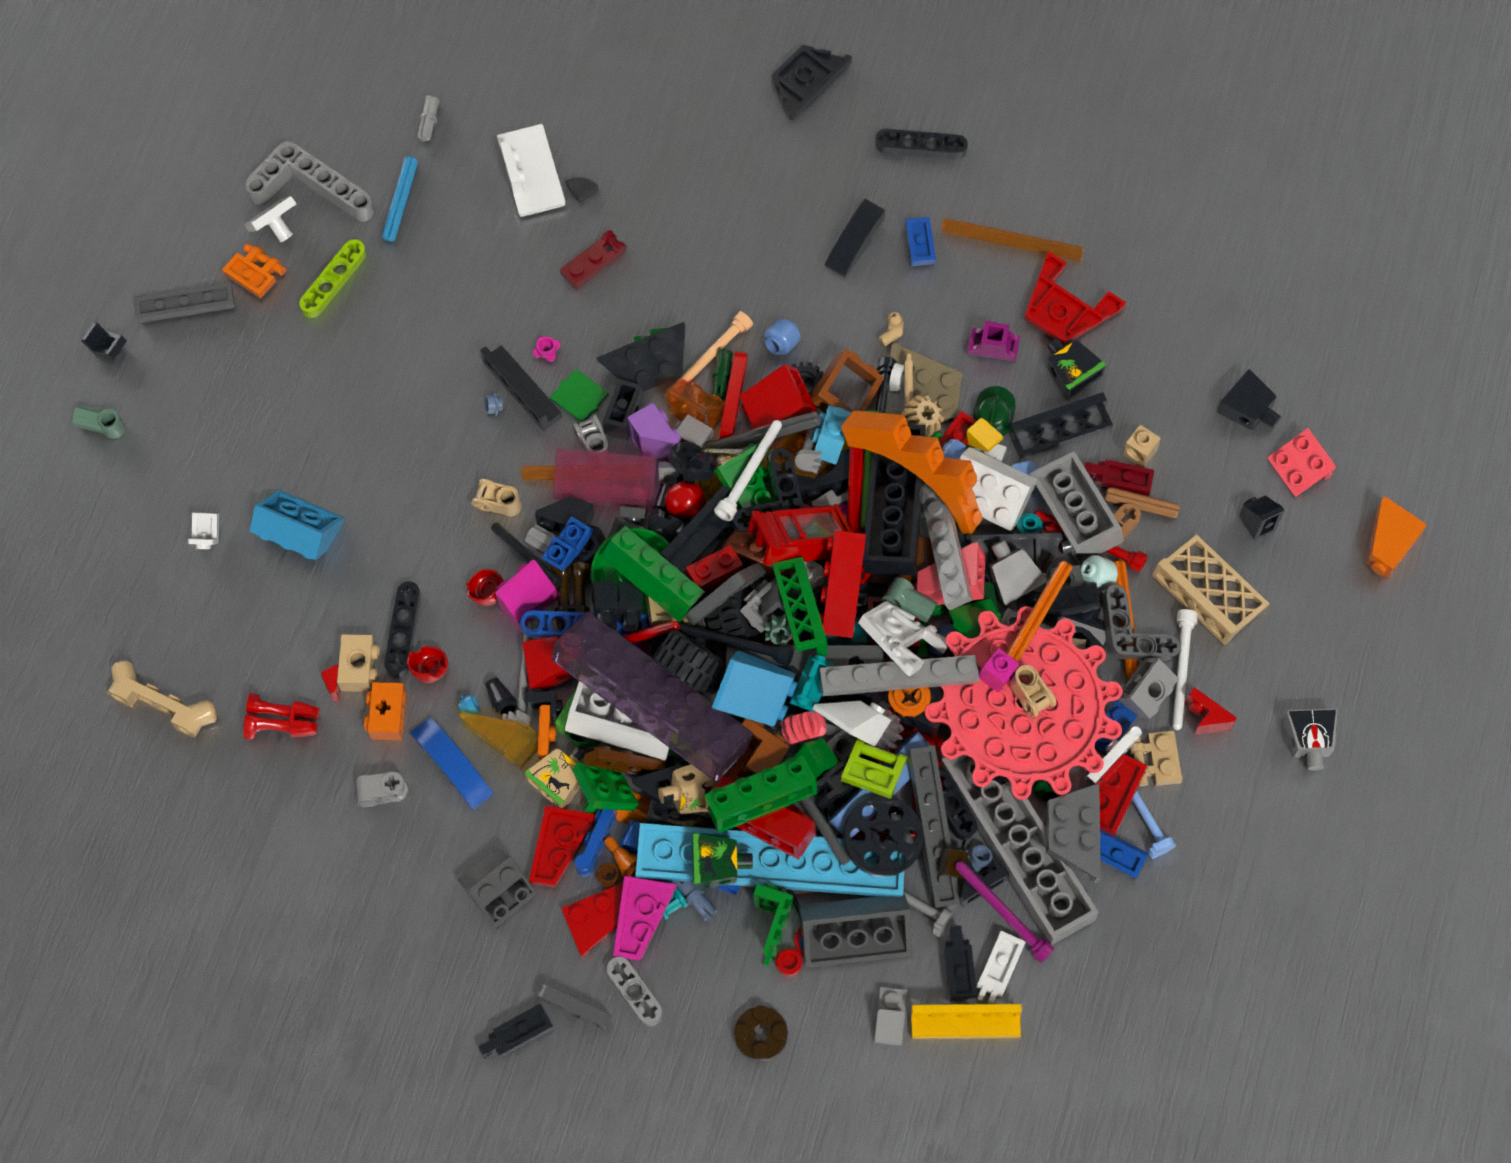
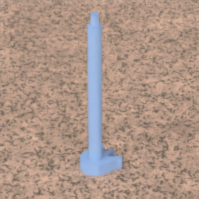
M1137 791L1132 801L1157 841L1148 852L1153 860L1172 850L1176 843L1172 837L1165 838Z

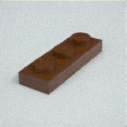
M598 746L595 750L585 754L584 765L642 776L665 769V761L655 759V757L649 755H633L632 751L627 750L612 751L607 746Z

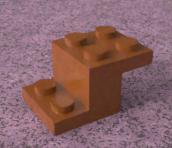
M747 718L742 721L733 733L735 738L753 749V752L737 774L740 778H747L759 773L764 768H772L779 765L790 748L786 744L787 741L777 733L771 734L764 729L763 723Z

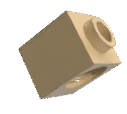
M1139 425L1126 442L1123 456L1138 466L1145 467L1158 450L1161 438L1142 425Z

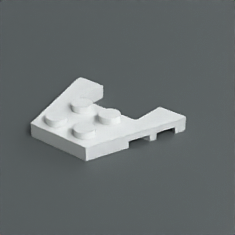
M885 601L863 614L859 624L906 675H913L920 670L924 663L923 660L907 649V647L918 640L924 639L943 654L949 650L945 642L946 638L936 633L937 629L933 625L925 627L918 621H914L916 616Z

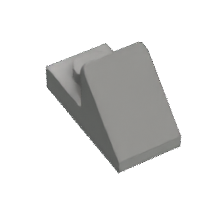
M880 987L874 1043L902 1045L907 990Z

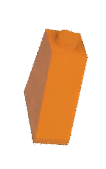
M1384 496L1376 511L1367 564L1376 574L1389 578L1420 538L1427 524Z

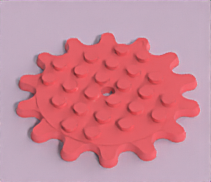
M1028 606L1020 608L1017 613L1016 622L1010 626L1001 624L993 612L984 611L978 617L980 634L976 638H967L961 633L954 631L947 635L946 645L953 652L954 657L976 655L978 673H980L983 666L998 648L1006 654L1008 653L1033 608ZM1061 619L1054 628L1049 630L1039 626L1018 662L1020 664L1018 668L1023 665L1034 667L1056 699L1054 707H1047L1040 711L1036 718H1031L1023 708L1018 706L1016 702L1018 698L1011 690L1010 680L999 693L981 679H979L978 683L940 686L944 692L943 699L926 707L925 716L929 721L945 723L951 729L950 738L941 746L942 755L949 760L956 759L962 755L972 758L975 762L972 781L976 786L986 787L996 776H1004L1011 783L1013 796L1016 799L1025 800L1031 794L1032 784L1036 780H1044L1051 785L1055 793L1065 795L1071 789L1069 771L1072 767L1080 766L1090 773H1098L1102 770L1104 762L1101 756L1097 754L1094 745L1100 738L1114 740L1121 735V725L1117 721L1108 718L1104 708L1108 702L1118 700L1122 696L1123 689L1117 682H1105L1099 679L1096 669L1105 660L1106 652L1098 645L1084 650L1075 647L1072 642L1075 625L1071 620ZM1019 676V680L1021 683L1027 685L1029 684V681L1025 676Z

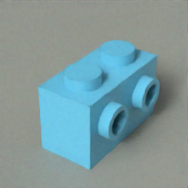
M829 405L826 414H820L821 424L816 426L812 442L816 443L814 451L822 452L821 457L818 459L833 464L837 463L845 441L841 425L852 412Z

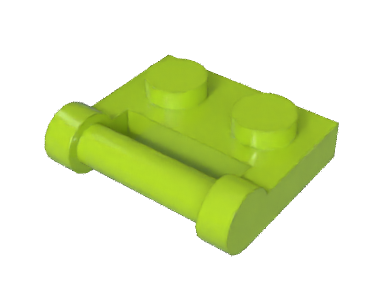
M858 738L841 776V781L891 799L901 773L905 768L908 756L903 754L898 756L865 744L866 742ZM864 754L895 766L891 769L860 758V756Z

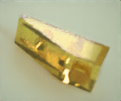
M461 712L459 715L462 725L519 770L523 768L538 750V734L529 726L524 728L519 723Z

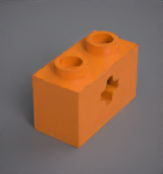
M372 682V691L367 692V706H370L369 715L365 716L364 729L368 731L371 740H403L407 695L403 683Z

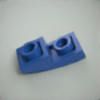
M571 516L559 538L553 537L542 559L564 571L580 553L594 532V529Z

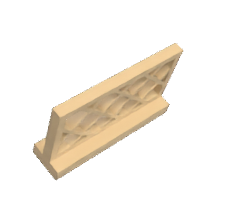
M1197 534L1167 559L1161 560L1152 574L1187 610L1196 611L1198 613V620L1224 645L1229 643L1234 635L1270 604ZM1195 544L1203 551V557L1190 556V548ZM1175 560L1186 561V571L1177 570L1171 563ZM1190 562L1203 563V572L1191 571ZM1208 564L1219 566L1221 574L1208 573ZM1191 578L1204 579V588H1196L1191 583ZM1209 579L1221 580L1222 590L1209 589ZM1226 581H1233L1239 585V592L1227 591ZM1209 595L1222 596V606L1214 605L1209 600ZM1227 597L1240 598V607L1227 606ZM1245 598L1253 599L1260 606L1256 609L1245 608ZM1228 613L1240 614L1241 622L1235 625L1228 619Z

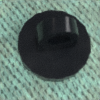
M690 442L676 443L668 454L669 463L676 470L674 484L681 481L693 484L696 480L707 481L712 479L715 474L714 470L718 468L716 459L710 452H707V454L702 452V447Z

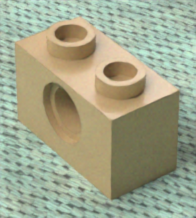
M341 634L337 679L341 692L372 691V682H377V668H374L375 659H379V644L375 643L372 635ZM365 660L362 666H353L356 661Z

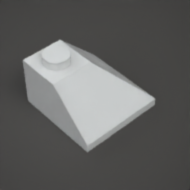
M862 701L815 704L812 708L849 734L874 747L891 722V719L883 715L885 709L874 702L870 706Z

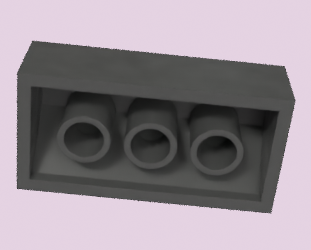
M903 894V897L878 896L799 905L800 929L806 968L912 956L910 908L905 894Z

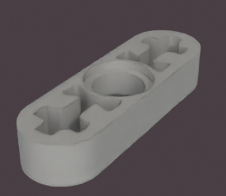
M623 957L611 959L607 965V973L612 983L642 1024L646 1026L657 1025L663 1015L658 1001L627 959ZM617 964L620 967L626 966L623 970L629 980L625 983L620 974L613 975L615 972L614 966ZM631 985H639L642 988V994L640 997L633 999L627 995V989ZM646 997L650 998L645 1001L649 1009H657L655 1011L656 1017L653 1019L649 1016L643 1017L646 1013L641 1003Z

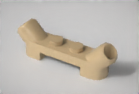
M120 661L111 667L113 683L108 689L107 694L115 700L132 708L138 699L172 716L171 723L175 729L196 738L201 727L216 722L217 714L211 701L204 700L185 706L174 695L169 694L166 697L160 694V690L149 683L145 686L138 683L134 665L131 662Z

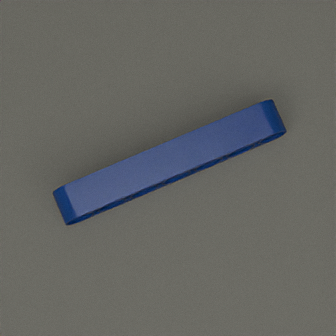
M533 610L526 612L520 621L521 632L529 637L547 638L561 636L570 639L608 640L631 633L630 631L623 630V621H614L616 630L613 633L600 631L597 621L593 620V613ZM641 615L640 622H638L641 630L654 627L650 626L648 615ZM535 618L539 623V627L535 630H530L525 626V620ZM553 619L562 620L565 625L564 629L561 631L554 630L551 627V621ZM579 620L588 621L590 630L581 632L577 628V622ZM656 637L642 641L653 642Z

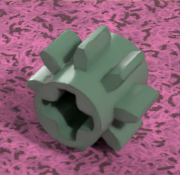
M773 614L771 622L764 623V630L767 631L765 633V640L771 639L774 647L782 643L788 644L792 635L786 614L782 616H775Z

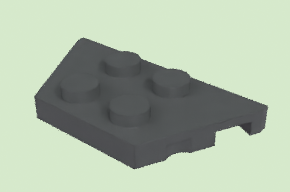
M1095 784L1048 800L1045 804L1046 854L1056 860L1063 861L1066 866L1074 871L1079 869L1090 876L1089 880L1098 883L1101 879L1099 785Z

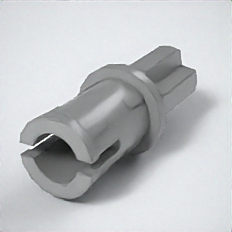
M435 96L425 97L423 111L419 115L420 124L417 138L422 142L431 140L434 124L438 121L436 114L440 100Z

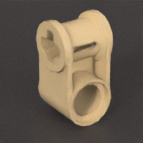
M488 479L479 480V489L476 497L471 501L472 506L482 511L494 512L509 517L520 513L522 503L518 491L514 487L495 483ZM507 499H514L512 503L504 504Z
M1030 665L1020 666L1010 678L1011 690L1015 693L1023 709L1031 718H1036L1038 713L1045 708H1052L1056 705V699L1052 691L1045 685L1034 667ZM1020 675L1028 679V685L1020 682Z

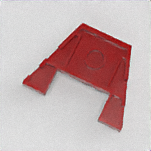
M1049 251L1039 274L1024 320L1051 338H1059L1066 345L1124 310L1126 302L1108 291L1095 308H1092L1054 282L1064 271L1067 263Z

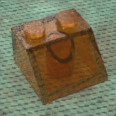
M683 379L666 390L668 413L683 421L687 415H690L711 427L713 431L721 421L725 403L719 396L715 394L710 395L703 391L698 384L694 382L689 383Z

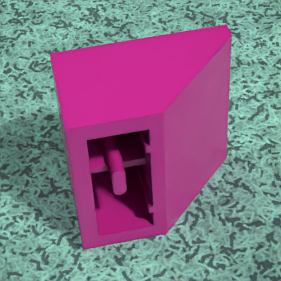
M534 559L528 564L521 565L516 571V575L510 580L503 581L495 592L500 611L519 630L521 618L526 612L533 610L545 611L558 599L556 588ZM535 618L526 619L525 626L527 627V622H532Z

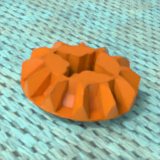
M927 687L891 690L888 697L894 712H898L903 717L913 716L915 718L918 714L925 712L926 707L930 704L931 694ZM903 692L908 695L916 692L914 696L916 703L910 700L903 703L905 698Z

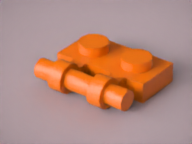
M247 243L243 248L247 255L244 257L237 252L223 267L222 272L261 299L276 282L275 277L271 273L276 272L282 276L286 272V267L281 265V261L277 258H271L266 255L259 246L254 247ZM259 261L262 264H264V266L260 268L254 263Z

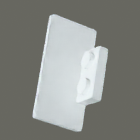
M539 124L497 135L519 216L523 217L565 206L564 195L543 125Z

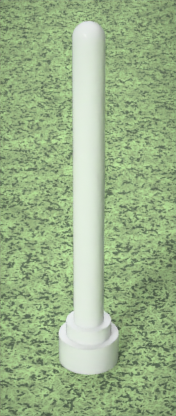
M773 421L729 496L718 502L714 512L719 518L725 521L733 519L737 512L736 502L782 427L781 421Z
M1187 609L1177 611L1176 622L1181 629V647L1178 654L1176 675L1179 679L1175 686L1172 728L1174 730L1182 728L1191 630L1194 629L1198 619L1196 611Z

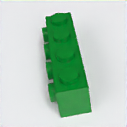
M626 526L610 540L601 555L606 562L679 623L696 606L704 594V591L695 582L686 577L676 566L668 562Z
M804 755L798 758H789L780 765L764 768L755 775L747 778L742 777L730 785L712 789L709 793L705 794L706 808L718 833H721L816 795L817 782Z

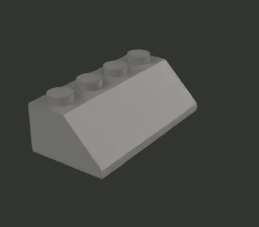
M1075 451L1029 473L1031 477L1038 479L1035 484L1076 553H1103L1124 542L1121 526Z

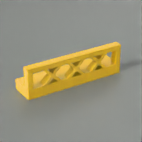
M1021 1004L912 1005V1039L1020 1038Z

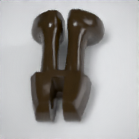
M584 562L572 563L574 602L571 605L568 586L570 567L568 566L564 571H561L553 565L549 566L562 579L561 585L557 587L558 607L554 611L590 613L591 609L586 606L585 581L591 577L592 564ZM555 619L558 631L563 630L565 627L564 622L560 619ZM579 620L576 624L578 630L587 632L589 622Z

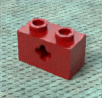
M729 545L686 567V577L695 582L704 591L700 598L702 600L733 575L743 570V563L732 546Z

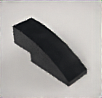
M864 199L841 233L825 266L846 277L871 243L873 234L884 221L885 209Z

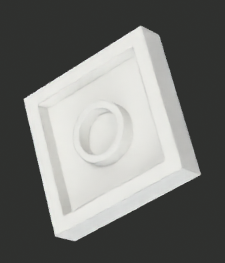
M292 196L284 197L246 222L244 226L249 232H254L265 225H269L279 239V242H283L292 236L293 233L290 232L281 216L296 205V202Z

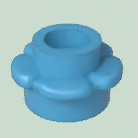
M472 693L467 696L461 695L462 700L458 702L463 716L468 715L470 718H474L475 714L480 712L477 699Z

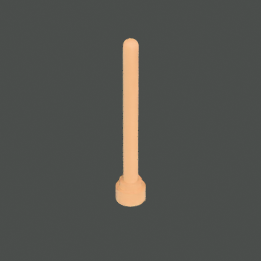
M739 311L732 318L731 327L665 392L667 400H672L717 355L719 349H723L738 333L747 332L753 326L752 320L744 312Z

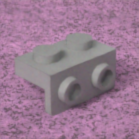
M776 578L769 584L764 580L744 599L747 604L740 610L749 623L760 633L764 631V623L768 622L761 617L762 597L777 583Z

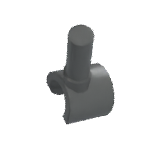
M1068 539L1062 540L1060 542L1062 554L1071 553L1076 565H1080L1081 569L1083 563L1078 553L1075 552Z

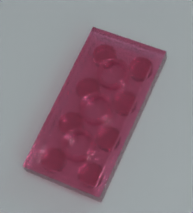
M557 448L553 499L562 500L570 496L585 502L653 507L657 456Z

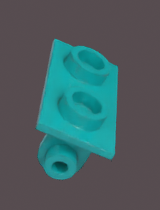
M809 655L790 704L815 713V710L812 708L815 704L819 703L822 696L819 669L833 667L834 664L825 661L826 658L816 655L814 657Z

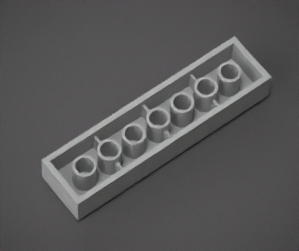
M962 755L953 760L945 757L942 758L941 769L945 770L951 777L976 819L978 831L999 865H1004L1009 873V881L1045 939L1053 945L1096 921L1099 912L1073 870L1066 866L1063 861L1056 860L1046 854V827L1029 800L1016 799L1012 794L1010 781L1004 776H996L986 787L976 786L972 781L975 762L969 756Z

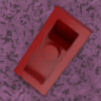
M1194 687L1187 697L1185 704L1188 705L1189 710L1197 716L1202 715L1204 717L1198 725L1195 734L1227 731L1233 728L1237 717Z

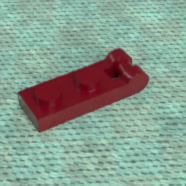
M608 230L602 235L601 239L560 268V274L576 290L623 255L627 250V246L622 241L616 239L617 236L612 230ZM610 245L612 250L607 252L605 248Z

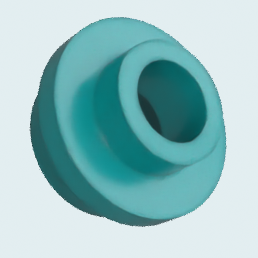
M1032 513L1022 515L1017 522L1018 532L1020 534L1040 533L1042 530L1041 519ZM1032 522L1034 527H1027L1025 523Z

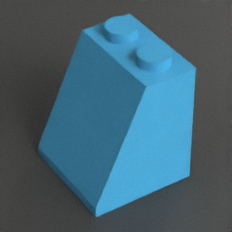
M737 650L730 659L712 708L775 726L778 720L783 721L788 710V706L784 705L787 696L792 697L798 684V682L794 681L796 673Z

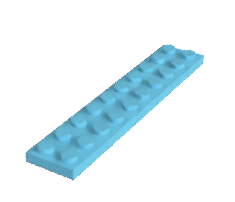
M640 823L636 878L693 882L692 838L693 834H703L735 839L737 853L753 854V869H737L736 883L728 885L756 887L757 884L764 886L767 883L779 889L903 897L904 871L890 877H877L861 871L852 861L846 865H841L824 837H814L798 860L744 831L726 830L718 833L717 829ZM837 838L844 848L843 839ZM851 839V841L855 844H861L863 842V840ZM868 852L864 856V862L870 867H875L878 863V858L874 853ZM899 852L891 854V863L896 867L902 866L904 863L903 855Z

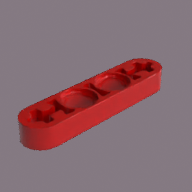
M735 351L721 422L720 439L732 436L735 432L741 401L739 395L742 394L748 362V353Z

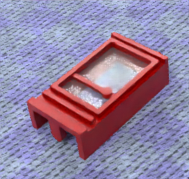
M838 504L826 507L767 511L765 513H760L759 510L753 511L747 529L749 533H757V547L764 546V543L767 545L763 559L764 565H772L775 562L803 557L804 561L831 559L832 551H827L829 535L834 536L835 530L853 532Z

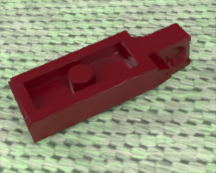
M1105 459V462L1098 461V464L1085 462L1084 467L1095 484H1100V486L1114 487L1145 496L1150 495L1155 470Z

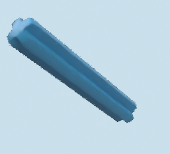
M406 156L404 158L382 232V237L385 241L394 242L418 164L415 157Z

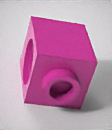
M998 648L979 673V679L999 693L1020 664Z

